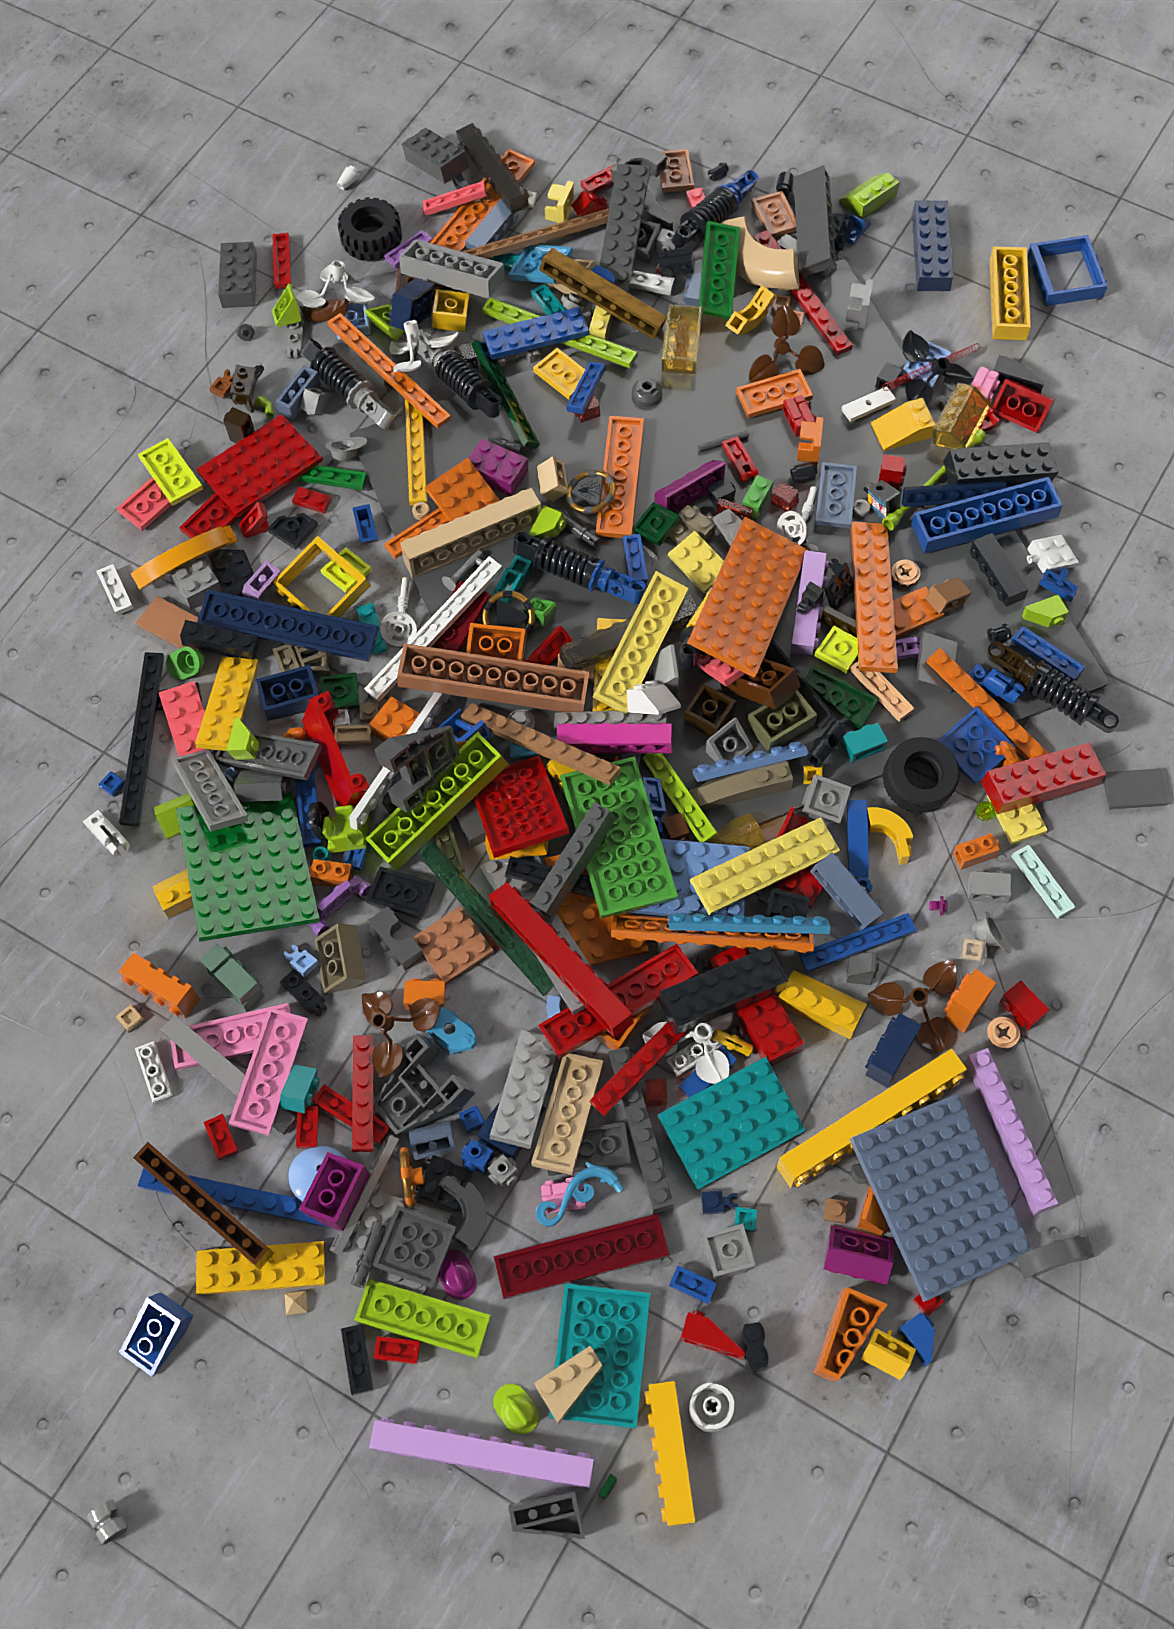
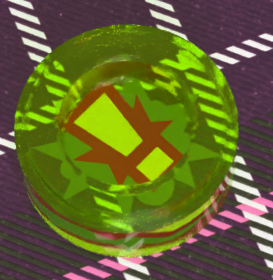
M988 801L980 802L975 810L977 818L981 821H990L996 812L992 803Z

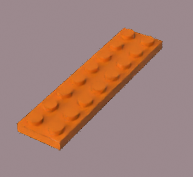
M609 416L603 471L612 476L615 481L616 494L612 502L605 509L598 512L596 536L623 538V536L632 535L644 418ZM605 479L602 480L600 503L604 501L610 490Z

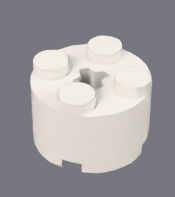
M705 1383L699 1386L694 1391L690 1400V1417L693 1423L705 1432L722 1430L729 1424L734 1413V1400L731 1393L724 1386L715 1383ZM709 1402L711 1405H717L714 1413L711 1410L707 1411Z

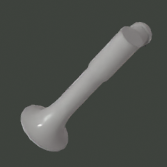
M477 550L454 575L442 577L443 584L449 590L454 591L457 581L475 564L480 566L484 562L481 559L483 553Z

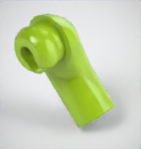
M258 396L254 400L255 405L258 407L263 406L266 417L272 418L274 416L272 402L264 396Z

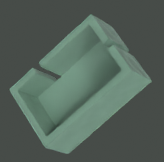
M217 943L199 959L207 973L246 1012L265 996L262 992L263 986L259 983L260 980L252 972L249 973L246 970V966L239 959L236 960L233 957V953L226 946L222 948Z

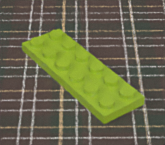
M368 1278L354 1321L478 1359L491 1315Z

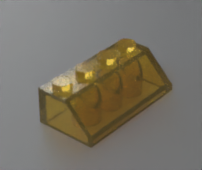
M963 383L956 385L933 427L934 445L951 449L969 448L991 406L988 399L975 386Z

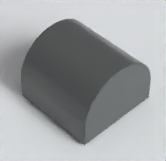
M854 1164L850 1170L852 1179L859 1184L867 1183L868 1179L861 1164Z

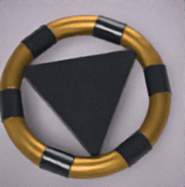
M513 590L494 594L483 608V624L491 625L489 623V612L497 601V626L515 627L528 619V623L524 628L528 636L535 623L534 608L529 599ZM516 598L520 600L528 611V615L499 599Z

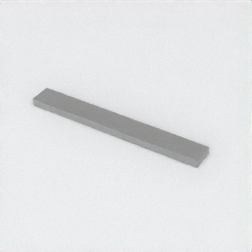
M174 1015L160 1029L161 1032L238 1097L245 1074ZM280 1105L272 1127L283 1135L295 1122L296 1118L287 1110L281 1109Z

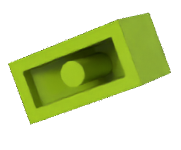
M544 505L529 535L541 540L545 536L550 538L556 537L565 528L567 519L562 512Z
M1055 595L1026 606L1022 617L1025 620L1049 628L1054 625L1059 626L1063 624L1069 611L1060 596Z
M235 718L226 751L235 760L255 759L259 749V741L239 718Z

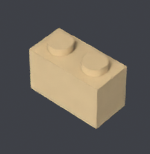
M552 456L537 466L540 493L543 497L554 502L569 492L563 462Z

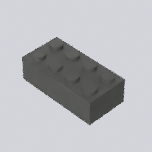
M428 128L420 130L402 143L405 158L408 162L444 184L469 168L466 153L463 149Z
M254 241L221 243L218 296L222 308L255 306L257 253Z

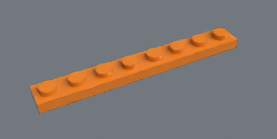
M941 648L926 660V663L973 708L977 706L1016 746L1015 749L1026 760L1049 753Z

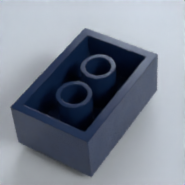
M415 278L393 293L391 298L392 309L389 314L390 325L405 330L403 325L405 322L416 320L417 324L429 317L431 315L435 284Z
M310 665L256 679L263 709L268 721L306 711L310 699L319 695Z
M901 1013L898 1014L897 1018L892 1017L885 1033L879 1039L875 1051L871 1053L865 1066L868 1069L866 1076L888 1087L916 1038L921 1024Z

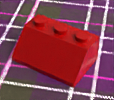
M1008 378L1005 379L992 408L996 415L1038 433L1056 399Z

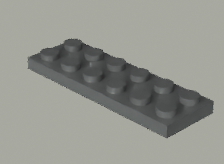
M252 732L259 741V749L255 759L235 760L227 751L218 750L214 757L215 761L220 764L308 780L323 747L318 743Z

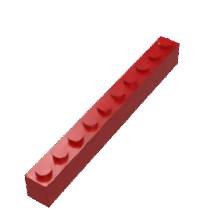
M506 882L488 895L494 910L614 1038L634 1024L632 1009L627 1004L623 1005L620 1002L618 994L615 991L611 992L607 988L608 986L602 977L598 978L589 964L585 965L580 954L576 950L572 951L569 948V943L565 938H560L557 935L556 929L551 924H546L543 915L533 910L532 904L529 900H524L521 897V893L515 886L511 887Z

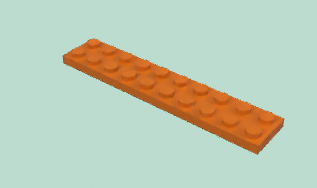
M507 149L482 179L486 186L487 196L462 204L430 243L461 252L466 250V239L500 199L507 200L533 169L535 160Z
M852 522L851 544L859 671L897 673L898 663L888 529L881 523Z
M618 914L613 916L611 937L618 940H626L627 938L636 939L637 941L656 940L659 943L671 941L678 944L696 943L700 946L714 944L719 947L736 946L742 949L756 947L760 950L771 946L772 949L779 951L797 950L801 953L814 951L813 934L669 930L668 917Z

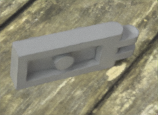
M301 319V322L286 325L284 352L287 353V358H291L292 353H294V358H298V353L302 350L304 335L303 319Z

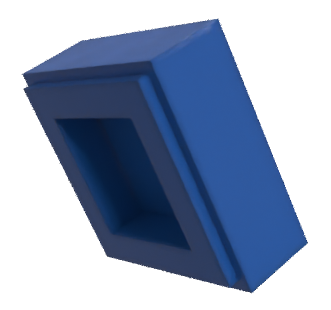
M110 771L98 785L114 797L124 787L125 781Z
M477 1105L458 1113L467 1133L482 1127L485 1122Z

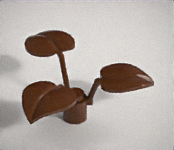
M786 305L781 306L771 323L772 332L777 337H780L774 342V348L776 349L774 351V359L772 360L767 354L759 356L750 368L749 380L757 382L777 376L779 370L774 363L777 361L778 353L784 355L790 352L797 357L795 367L797 370L801 369L803 374L816 373L825 365L823 355L816 346H805L800 351V355L790 348V344L786 339H788L789 335L794 336L799 332L800 320L796 313Z
M939 962L926 970L923 982L926 986L931 987L930 989L917 987L912 990L911 995L903 999L904 991L902 987L896 983L887 982L869 992L868 998L876 1010L888 1016L901 1013L903 1009L902 1003H906L909 1000H912L915 1006L922 1007L927 1022L920 1023L921 1027L916 1038L923 1047L939 1053L943 1052L948 1046L950 1039L949 1026L941 1017H934L930 1020L925 1005L928 1002L927 993L935 990L939 995H947L955 990L958 980L955 962Z
M384 992L362 994V1007L367 1021L374 1028L381 1030V1034L388 1040V1043H379L373 1051L372 1059L378 1077L383 1078L395 1072L403 1060L402 1046L397 1043L392 1044L393 1041L387 1034V1031L393 1028L394 1022L413 1021V1026L416 1030L421 1032L429 1031L437 1023L441 1006L438 1001L429 998L419 999L410 1006L409 1012L412 1017L400 1018L388 1015L393 1008L392 999L388 994Z

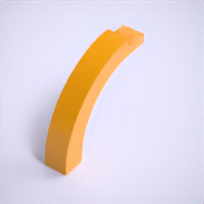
M230 525L223 528L218 527L169 549L136 569L131 575L140 590L153 585L170 574V572L208 553L235 544L238 540Z

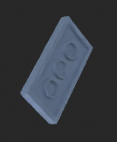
M822 462L815 525L851 528L857 466Z

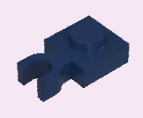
M722 1191L701 1192L703 1215L723 1214L724 1207L736 1209L738 1204L733 1205L729 1200L737 1198V1193L723 1197Z

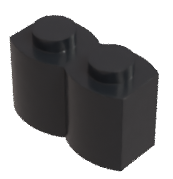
M760 1322L744 1324L741 1338L746 1349V1367L750 1373L765 1371L769 1358L768 1352L763 1345L765 1341L764 1328Z

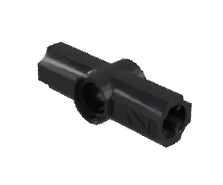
M838 720L833 721L823 735L814 740V746L807 754L806 761L809 765L815 768L820 767L829 754L838 749L839 741L846 733L847 727L844 723Z

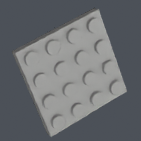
M379 1191L371 1194L368 1200L370 1205L367 1211L363 1213L343 1269L345 1273L355 1274L356 1262L360 1260L373 1221L386 1226L373 1259L374 1263L397 1205L410 1209L405 1199ZM416 1203L413 1209H410L448 1224L452 1216L451 1213ZM374 1267L367 1276V1280L368 1278L422 1295L426 1294L428 1288Z

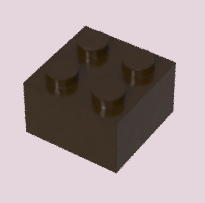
M703 683L684 711V723L711 737L728 723L735 712L736 700Z

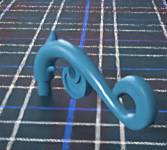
M586 1162L585 1164L588 1168L577 1173L567 1186L557 1216L553 1219L546 1217V1209H557V1205L551 1201H543L539 1203L535 1211L537 1221L543 1226L553 1227L563 1218L572 1196L580 1203L590 1201L594 1196L593 1187L589 1184H584L583 1192L578 1189L579 1185L586 1179L592 1177L602 1178L600 1182H607L610 1186L614 1187L617 1193H620L625 1189L619 1181L620 1178L607 1167Z

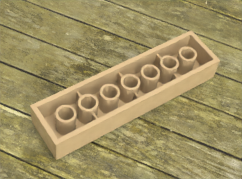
M532 488L522 490L518 494L505 497L499 502L472 511L470 514L458 517L446 524H441L432 530L424 531L413 538H407L400 543L404 563L414 579L471 555L477 550L485 549L511 538L518 532L530 530L541 512V503Z

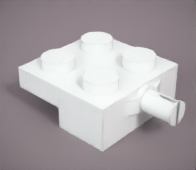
M1062 534L1033 540L1027 548L1031 555L1027 556L1028 563L1035 562L1042 575L1046 569L1058 574L1062 568L1076 567L1079 563Z

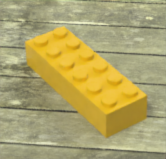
M993 246L989 260L992 339L1027 341L1031 327L1027 248Z

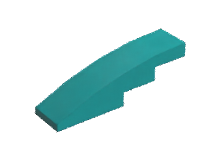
M515 555L509 568L506 567L491 596L506 590L518 592L533 568V561ZM501 598L499 600L509 604L512 598Z

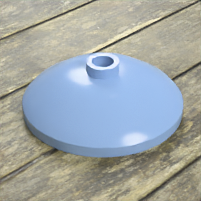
M317 1146L308 1148L296 1156L289 1169V1185L298 1199L304 1200L318 1172L317 1169L320 1168L327 1152L347 1159L341 1152L331 1147Z

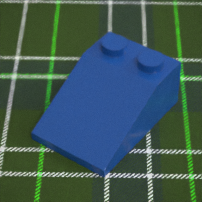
M162 1292L147 1297L119 1353L150 1376H155L185 1334L194 1315Z

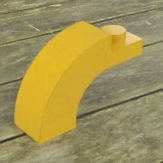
M761 285L748 306L742 311H734L725 326L737 335L749 333L769 313L767 309L776 295Z
M868 807L869 833L879 832L890 837L895 844L899 864H907L909 857L912 856L910 845L913 840V834L908 824L892 811L878 807Z

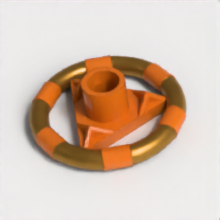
M402 1147L400 1149V1165L404 1197L408 1208L413 1209L416 1206L415 1185L424 1184L422 1167H412L409 1149Z

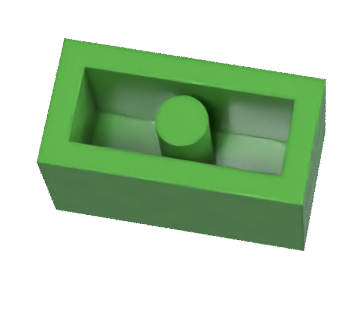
M759 475L756 476L742 501L741 514L758 520L772 494L773 481Z

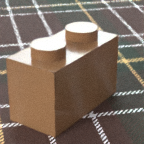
M957 577L951 580L947 579L941 584H934L929 589L926 600L938 614L964 605L972 592Z

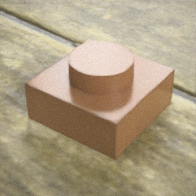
M826 1198L823 1221L845 1224L848 1202Z

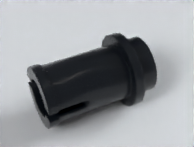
M725 162L719 163V166L707 172L708 175L711 174L710 180L713 181L721 175H726L729 167Z

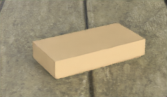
M369 725L335 726L334 737L338 745L372 744V733Z

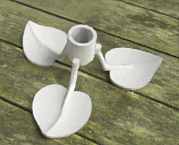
M335 260L320 274V278L326 282L322 293L319 295L315 291L305 290L297 295L296 300L310 308L322 307L326 302L323 297L330 282L344 283L345 290L347 291L345 298L354 304L369 303L375 300V297L358 287L349 289L347 285L348 275L344 272L345 263Z
M416 320L405 322L403 325L407 342L398 343L391 341L389 352L391 355H399L410 350L411 359L409 362L395 365L393 371L410 372L421 367V361H414L413 349L416 348V343L412 342L418 340L420 335L428 345L435 348L447 346L454 342L458 337V332L450 336L428 340L423 330L418 328Z
M732 1012L709 1022L698 1024L694 1032L691 1031L678 1041L681 1042L693 1037L697 1043L704 1044L706 1056H701L697 1060L695 1068L697 1075L707 1083L715 1084L729 1076L728 1059L719 1050H714L709 1054L708 1039L711 1035V1028L713 1030L718 1028L723 1031L730 1026ZM667 1022L657 1023L644 1032L643 1039L645 1043ZM677 1043L665 1056L672 1055L676 1052Z

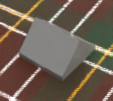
M733 718L711 736L706 743V753L715 762L719 760H732L736 756L746 755L753 749L737 718Z

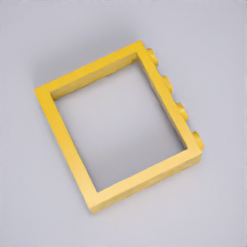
M317 536L273 581L277 587L275 591L282 597L284 595L287 596V601L294 608L298 606L302 610L311 611L286 587L323 552L357 582L326 614L340 618L371 584L360 572Z

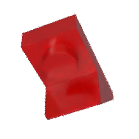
M257 502L239 523L244 538L268 532V514L264 503Z

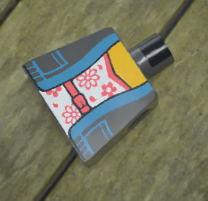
M881 480L876 484L869 482L865 485L864 491L868 494L870 509L881 520L900 508L901 493L885 481Z

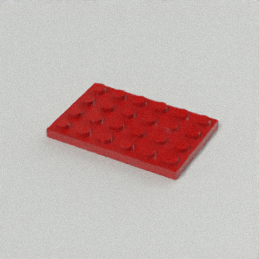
M280 414L196 470L200 477L238 518L253 508L257 502L264 501L321 463L323 459L291 423Z
M540 755L506 766L474 797L494 858L569 833L568 826Z

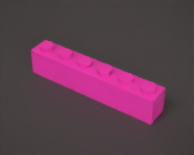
M565 723L557 725V740L589 754L672 753V724Z

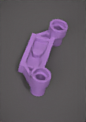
M358 875L354 876L351 881L345 880L342 884L337 885L334 891L329 896L324 897L319 902V905H317L319 922L308 925L317 936L330 929V926L325 922L330 915L355 893H358L362 898L367 897L372 885L368 881L362 880Z

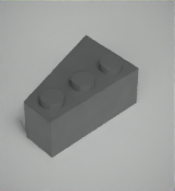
M575 1489L511 1504L508 1507L513 1532L585 1539Z

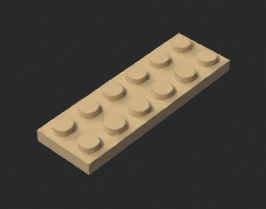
M570 1053L562 1058L531 1162L533 1167L573 1175L592 1108L590 1099L596 1094L604 1065L603 1060Z

